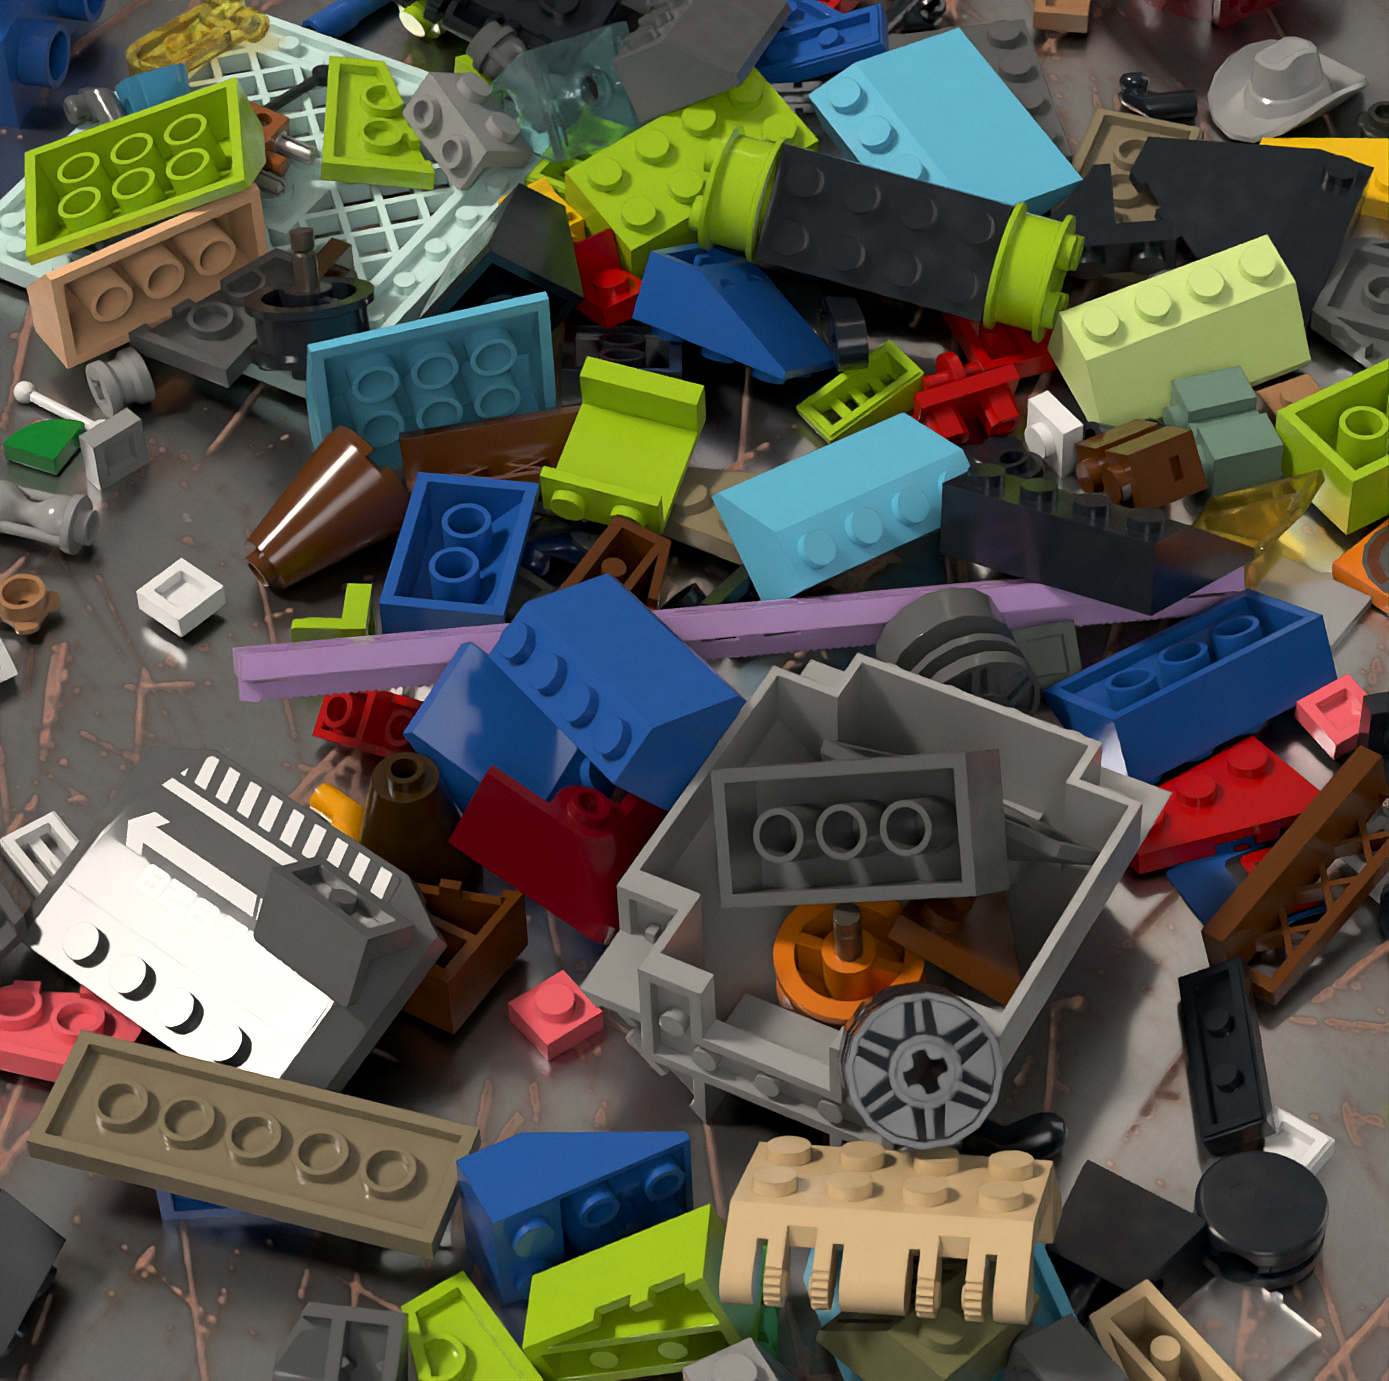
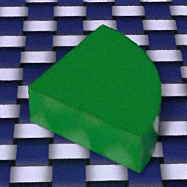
M53 419L26 426L12 434L2 444L5 459L57 475L80 447L79 436L86 432L85 424L78 420Z

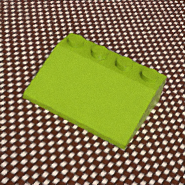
M237 77L24 152L26 258L32 266L249 189L266 163L264 132Z

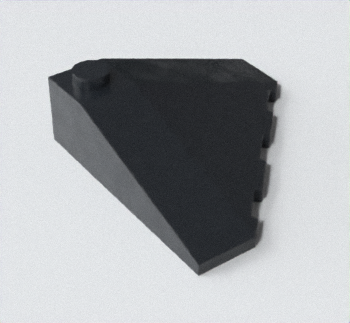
M1148 136L1130 170L1129 180L1138 193L1146 192L1149 188L1161 206L1156 209L1154 218L1156 220L1175 219L1176 246L1183 245L1185 242L1197 260L1268 235L1296 282L1305 332L1307 333L1311 323L1312 309L1347 239L1351 238L1360 218L1374 167L1321 149Z

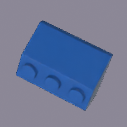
M418 472L379 601L382 634L504 624L540 494L539 483Z

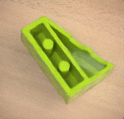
M710 1203L532 1275L522 1350L544 1381H616L682 1372L683 1367L749 1337L757 1342L762 1286L760 1284L758 1300L755 1305L721 1302L719 1280L726 1227Z

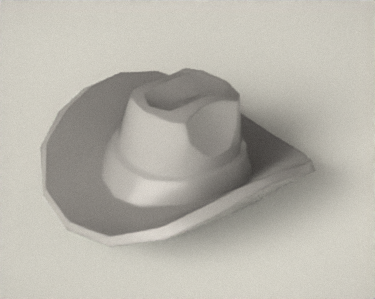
M1284 37L1281 40L1269 39L1247 44L1229 56L1216 71L1207 96L1213 122L1229 139L1257 143L1261 141L1262 137L1273 138L1315 120L1367 87L1369 83L1365 75L1318 53L1317 47L1311 41L1298 37Z

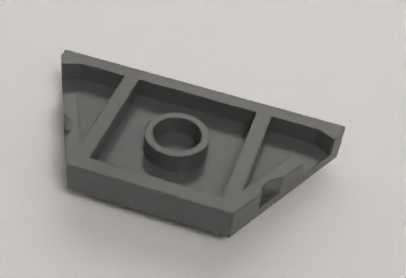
M1377 237L1347 239L1312 309L1310 323L1311 329L1367 368L1389 358V239H1379Z

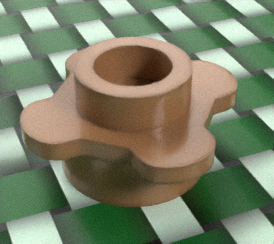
M17 574L8 577L0 583V622L9 624L20 635H30L37 632L44 618L49 613L58 611L61 607L60 595L56 591H46L44 582L35 575Z

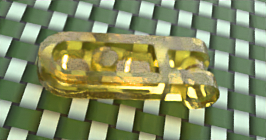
M206 0L133 42L126 51L129 77L178 63H185L187 73L245 40L249 43H256L262 40L270 27L269 17L255 7L246 8L244 0Z

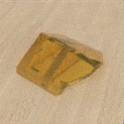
M1319 469L1210 497L1191 526L1255 548L1254 560H1256L1304 515L1325 481L1322 470Z

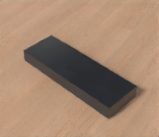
M1238 956L1179 977L1178 983L1202 1144L1211 1155L1276 1134L1250 968L1243 958Z

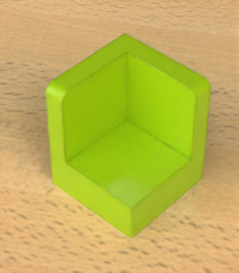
M347 583L342 618L307 617L304 619H294L291 625L292 642L377 635L378 625L373 585Z

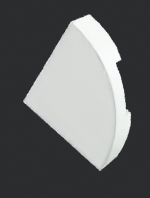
M1275 1105L1273 1116L1276 1134L1263 1138L1262 1151L1287 1156L1299 1162L1316 1175L1333 1155L1335 1139Z

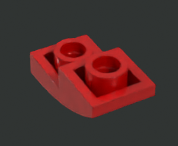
M367 689L364 693L359 690L356 694L351 691L348 695L344 692L340 695L334 693L332 696L325 694L312 736L383 758L402 752L417 753L405 738L403 732L424 701L394 694L383 689L381 691L375 689L373 692Z

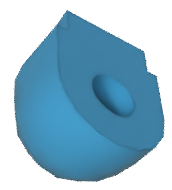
M185 63L173 64L125 78L115 86L119 101L127 115L191 92Z

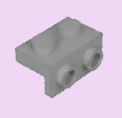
M428 72L403 110L404 118L458 190H468L483 168H523L534 153L533 149L521 135L517 122L504 112L492 96L488 83L477 74L469 72Z

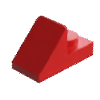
M607 228L573 244L584 299L575 308L606 330L631 319L642 280L621 267L614 231L611 228Z

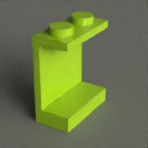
M587 356L580 373L582 405L556 469L543 466L540 473L543 508L552 510L556 515L567 520L578 521L586 519L609 525L618 514L662 536L706 420L704 385Z

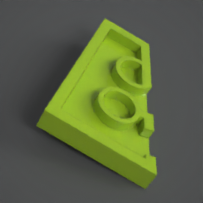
M329 56L320 180L338 181L346 184L359 183L434 190L435 171L430 160H424L420 151L421 140L403 116L404 102L385 61Z

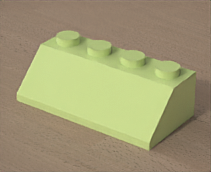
M1268 235L1059 312L1047 347L1088 422L1094 421L1117 427L1136 419L1144 420L1149 417L1162 422L1163 409L1170 406L1172 380L1240 366L1251 387L1305 367L1309 365L1311 360L1296 282Z

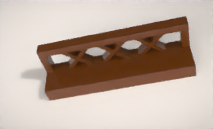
M581 405L400 432L399 443L406 477V491L411 498L418 472L539 483L541 491L540 473L542 468L547 466L556 469Z
M1360 745L1203 927L1201 934L1209 966L1241 956L1247 964L1257 952L1285 947L1287 959L1271 978L1249 967L1254 994L1277 1005L1389 871V830L1368 834L1366 823L1381 805L1389 809V785L1386 780L1382 755ZM1351 855H1365L1366 865L1358 875L1328 880L1326 870L1336 859ZM1325 900L1327 911L1318 922L1289 928L1287 916L1297 905ZM1299 944L1295 949H1293V945Z

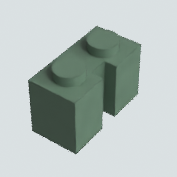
M1240 366L1172 380L1170 406L1163 409V422L1167 426L1191 429L1208 485L1204 492L1210 504L1279 489L1284 444L1266 413L1259 414L1256 409L1257 396Z

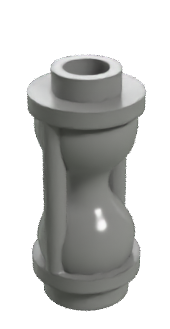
M0 477V534L7 533L45 542L71 555H77L82 545L90 546L93 543L98 531L99 514L96 510H93L92 501L89 496L75 494L74 496L68 494L56 495L18 486Z

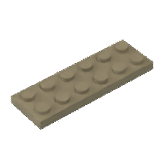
M81 1030L26 1143L31 1158L434 1260L460 1197L456 1160L479 1151L481 1137L480 1128Z

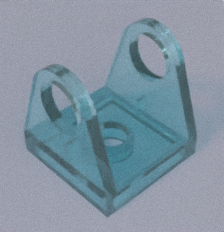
M626 21L612 23L523 51L490 85L491 95L504 112V93L507 92L513 99L518 110L520 133L533 149L534 155L552 163L565 161L610 146L653 121L651 119L640 123L612 64L613 59L625 45L623 39L630 34ZM587 76L592 78L597 85V100L589 89Z

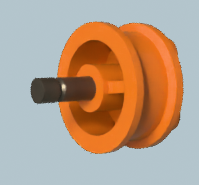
M895 900L797 906L782 923L774 943L773 960L779 1006L840 1031L861 1002L883 988L915 981L927 984L926 959L887 937L904 907Z

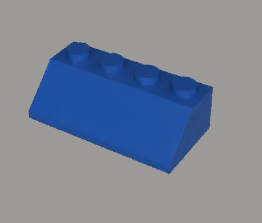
M608 573L525 602L513 621L503 630L499 641L488 655L614 785L668 812L747 702L744 697L617 578Z
M1247 588L1044 689L1043 693L1046 703L1064 729L1077 731L1086 737L1102 742V767L1154 785L1161 779L1163 773L1185 762H1194L1208 757L1213 753L1214 747L1235 736L1248 735L1259 731L1264 727L1265 721L1286 710L1295 709L1298 700L1338 678L1322 614Z

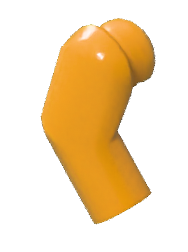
M323 783L312 794L309 803L310 808L331 823L332 826L358 842L365 808L331 783Z

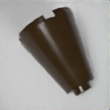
M413 752L393 754L379 762L371 776L358 843L407 874L416 883L439 887L442 878L462 882L463 891L481 892L484 878L482 865L448 843L461 816L435 763L428 757Z

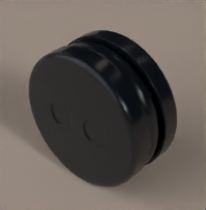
M1244 1151L1218 1160L1202 1175L1195 1192L1193 1214L1207 1220L1204 1234L1205 1246L1202 1250L1201 1261L1221 1279L1249 1289H1277L1301 1280L1315 1267L1323 1249L1329 1205L1322 1184L1310 1170L1299 1162L1273 1152Z

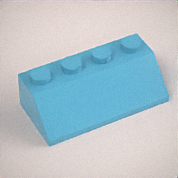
M903 412L713 495L712 499L761 601L796 597L941 530L942 483L967 472L970 464L963 449Z

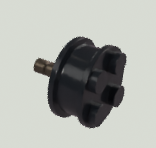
M301 227L289 231L291 249L294 251L292 258L295 280L260 288L247 295L243 303L245 313L255 318L257 342L250 347L251 362L258 366L260 370L291 371L292 379L306 381L307 345L373 330L370 329L368 305L375 300L376 295L374 285L363 279L319 277L317 256L313 250L315 248L313 228Z

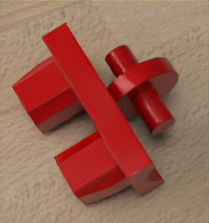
M952 351L937 356V373L922 378L924 391L914 394V414L910 417L953 444L968 441L970 433L964 421L978 416L988 437L1006 435L1016 430L1021 416L1014 394L1020 377L1013 363L983 372L978 361L962 365L958 356Z

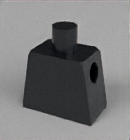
M1087 1160L1062 1208L1053 1243H1046L1045 1250L1079 1323L1087 1329L1090 1314L1146 1279L1168 1299L1202 1264L1201 1255L1205 1246L1204 1234L1207 1220Z

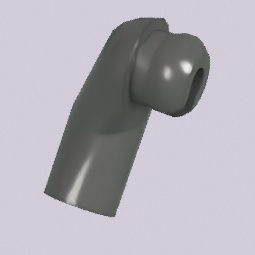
M85 87L79 89L77 95L67 96L63 102L66 117L74 125L83 124L87 120L91 123H100L102 125L127 116L116 94L105 87Z

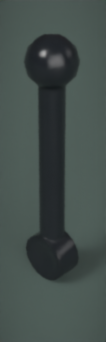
M329 65L315 66L312 69L311 77L268 102L263 107L277 111L314 87L327 86Z

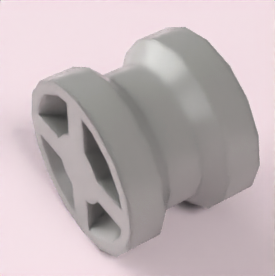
M131 346L117 352L116 358L110 362L105 363L97 360L86 365L85 372L90 390L99 408L108 418L124 410L128 404L135 402L143 405L155 399L154 384L148 368L140 354Z

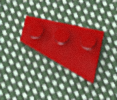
M1251 735L1158 786L1161 789L1172 792V795L1129 866L1138 874H1143L1215 855L1218 844L1252 836L1257 844L1280 838V828L1291 826L1318 795L1320 790Z

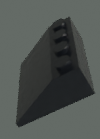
M980 463L972 465L968 468L967 472L942 483L940 554L1148 616H1153L1254 560L1255 548L1191 525L1166 519V514L1160 510L1153 508L1130 509L1112 504L1111 498L1104 494L1073 493L1059 489L1058 484L1050 479H1023L1006 474L1005 468L996 464Z

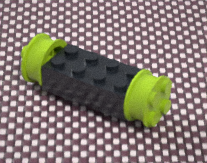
M738 124L731 125L723 139L713 137L708 145L704 159V171L708 172L709 176L704 195H697L694 200L688 223L689 229L698 231V245L700 249L709 251L715 244L745 252L746 260L749 263L757 264L759 261L983 322L984 328L990 330L997 322L1031 331L1032 341L1037 343L1042 341L1048 328L1053 329L1058 313L1067 308L1069 294L1061 292L1066 272L1069 270L1076 271L1085 242L1084 236L1075 234L1076 217L1073 215H1067L1063 222L1028 213V206L1025 202L1019 201L1016 205L795 146L786 137H780L774 144L745 136L743 126Z

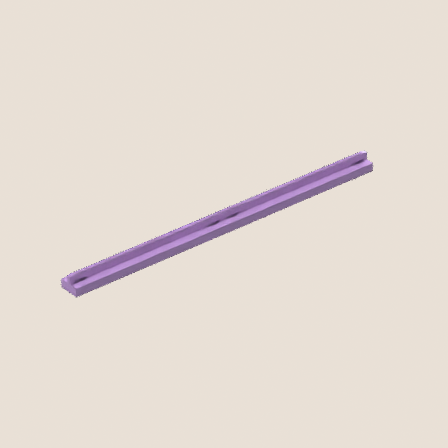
M1244 566L1191 595L1220 594L1185 597L1153 616L1024 578L652 610V612L704 661H707L709 658L714 661L717 658L723 660L725 657L727 659L732 657L738 659L740 656L746 658L748 655L751 657L758 655L761 657L763 654L769 656L771 653L777 655L779 652L782 654L786 652L792 654L794 651L800 653L802 650L805 652L812 650L815 652L817 649L823 651L825 648L831 650L833 647L835 649L840 647L846 649L848 646L854 648L856 645L859 647L863 645L869 647L871 644L876 646L885 625L903 607L925 594L950 587L974 588L990 596L1009 630L1066 620H1074L1075 626L1082 627L1085 625L1089 627L1091 624L1096 626L1098 623L1104 625L1105 623L1112 624L1114 622L1119 624L1120 622L1127 623L1128 621L1134 622L1135 620L1141 622L1142 620L1149 621L1150 619L1157 620L1158 618L1163 620L1165 617L1168 619L1172 617L1179 618L1180 616L1185 618L1193 616L1235 595L1236 591L1245 590ZM510 623L232 648L234 674L238 677L239 700L258 703L261 699L265 702L268 699L275 701L279 698L283 700L285 697L291 700L294 696L299 699L302 695L308 698L310 695L316 697L318 694L321 696L325 694L332 696L334 693L340 695L342 692L348 695L351 691L356 694L359 690L364 693L367 689L373 692L375 689L381 691L383 688L386 690L390 688L397 690L399 687L405 689L407 686L413 688L416 685L421 688L424 684L429 687L431 684H436L461 644L472 642L489 655L499 641L501 633ZM798 631L797 633L764 635V634H770V633H781V632ZM736 637V638H731V639H720V640L702 641V640H704V639ZM292 677V678H289V679H278V680H267V681H256V682H253V680Z

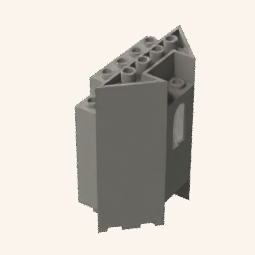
M857 653L845 671L812 659L800 675L773 665L617 884L620 930L579 989L596 1007L603 1006L616 1011L632 1029L625 1038L660 1076L666 1075L671 1069L694 1094V1099L689 1107L706 1125L729 1092L830 1134V1146L841 1147L853 1141H872L881 1144L885 1150L915 1152L916 1148L891 1143L867 1126L842 1086L837 1055L844 1027L842 1026L839 1031L779 1006L773 960L774 943L782 923L799 905L721 909L711 770L822 761L820 750L824 739L899 755L999 749L1003 803L1101 851L1092 866L1008 860L1010 889L1006 890L1021 983L1006 1006L926 960L927 984L948 989L974 1008L984 1018L999 1042L1003 1071L1166 805L1172 792L1102 767V742L1086 737L1077 731L1067 730L1026 715L1015 708L1004 707L966 693L955 686L945 685L906 671L892 663H885ZM923 1050L916 1051L911 1055L913 1067L903 1072L904 1078L914 1076L921 1086H925L933 1082L931 1069L941 1064V1059L931 1060ZM962 1139L953 1145H948L947 1147L959 1145Z

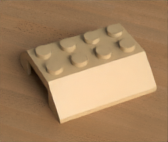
M781 1136L773 1138L768 1142H759L730 1200L720 1270V1300L722 1303L756 1304L763 1265V1245H768L763 1282L764 1305L783 1307L790 1288L791 1247L815 1248L812 1274L810 1275L808 1288L812 1304L811 1308L813 1310L830 1311L832 1309L838 1270V1250L843 1251L839 1283V1308L841 1312L907 1316L910 1307L914 1272L913 1256H920L916 1285V1316L935 1318L942 1297V1257L968 1259L966 1284L963 1286L961 1305L965 1315L964 1319L966 1321L983 1322L987 1307L990 1261H996L993 1322L1028 1325L1034 1307V1248L1036 1242L1053 1243L1062 1214V1198L1054 1162L1034 1160L1030 1154L1015 1150L999 1151L987 1157L959 1155L957 1150L947 1146L925 1150L917 1149L915 1152L885 1150L881 1144L872 1141H853L841 1147L811 1145L809 1140L797 1136Z

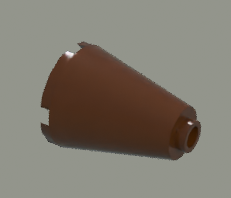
M340 425L326 435L245 541L246 548L250 554L244 558V562L255 578L265 587H269L274 582L280 588L286 589L401 531L410 495L389 466L381 470L367 457L374 449L353 430Z

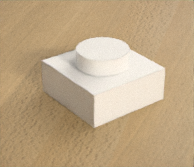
M1049 391L1028 399L1027 428L1025 429L1024 436L1030 452L1041 456L1061 478L1075 472V466L1079 460L1074 444L1083 441V424Z
M183 558L177 560L136 591L139 609L180 637L186 635L227 604L224 586Z

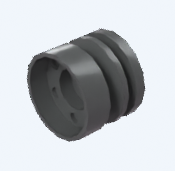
M950 587L923 595L903 607L885 625L876 643V660L892 663L901 669L945 685L955 686L966 693L1004 707L1015 708L1033 717L1040 703L1041 684L1015 642V638L990 596L974 588Z

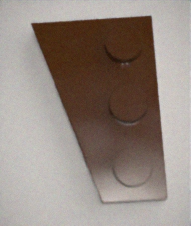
M1006 890L970 897L910 899L887 936L1005 1006L1021 983Z

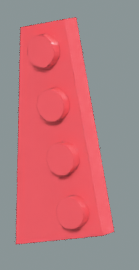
M14 980L13 985L0 988V1070L56 1082L81 1030L142 1045H147L152 1036L83 985H81L79 993L42 991L41 981Z

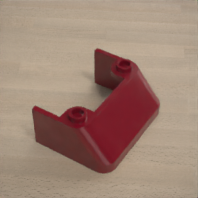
M492 765L484 775L448 843L589 939L599 944L610 945L620 930L617 884L669 812L630 792L617 805L598 790L584 786L565 787L548 803Z

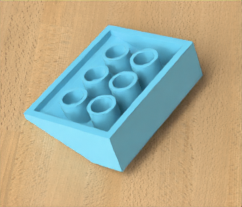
M960 28L855 62L808 95L823 130L845 158L851 161L1016 205L1019 201L1025 202L1028 206V213L1039 216L1072 195L1083 181L1079 173Z
M546 291L308 344L306 402L311 439L315 450L328 433L342 425L353 430L374 449L367 457L381 470L389 466L392 471L404 468L399 443L400 432L556 409L550 307Z

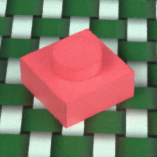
M1346 674L1298 700L1294 717L1326 753L1335 760L1357 747L1363 696L1367 695V693L1349 674Z
M564 970L508 1002L509 1020L548 1062L604 1029L603 1011L583 994L579 986Z

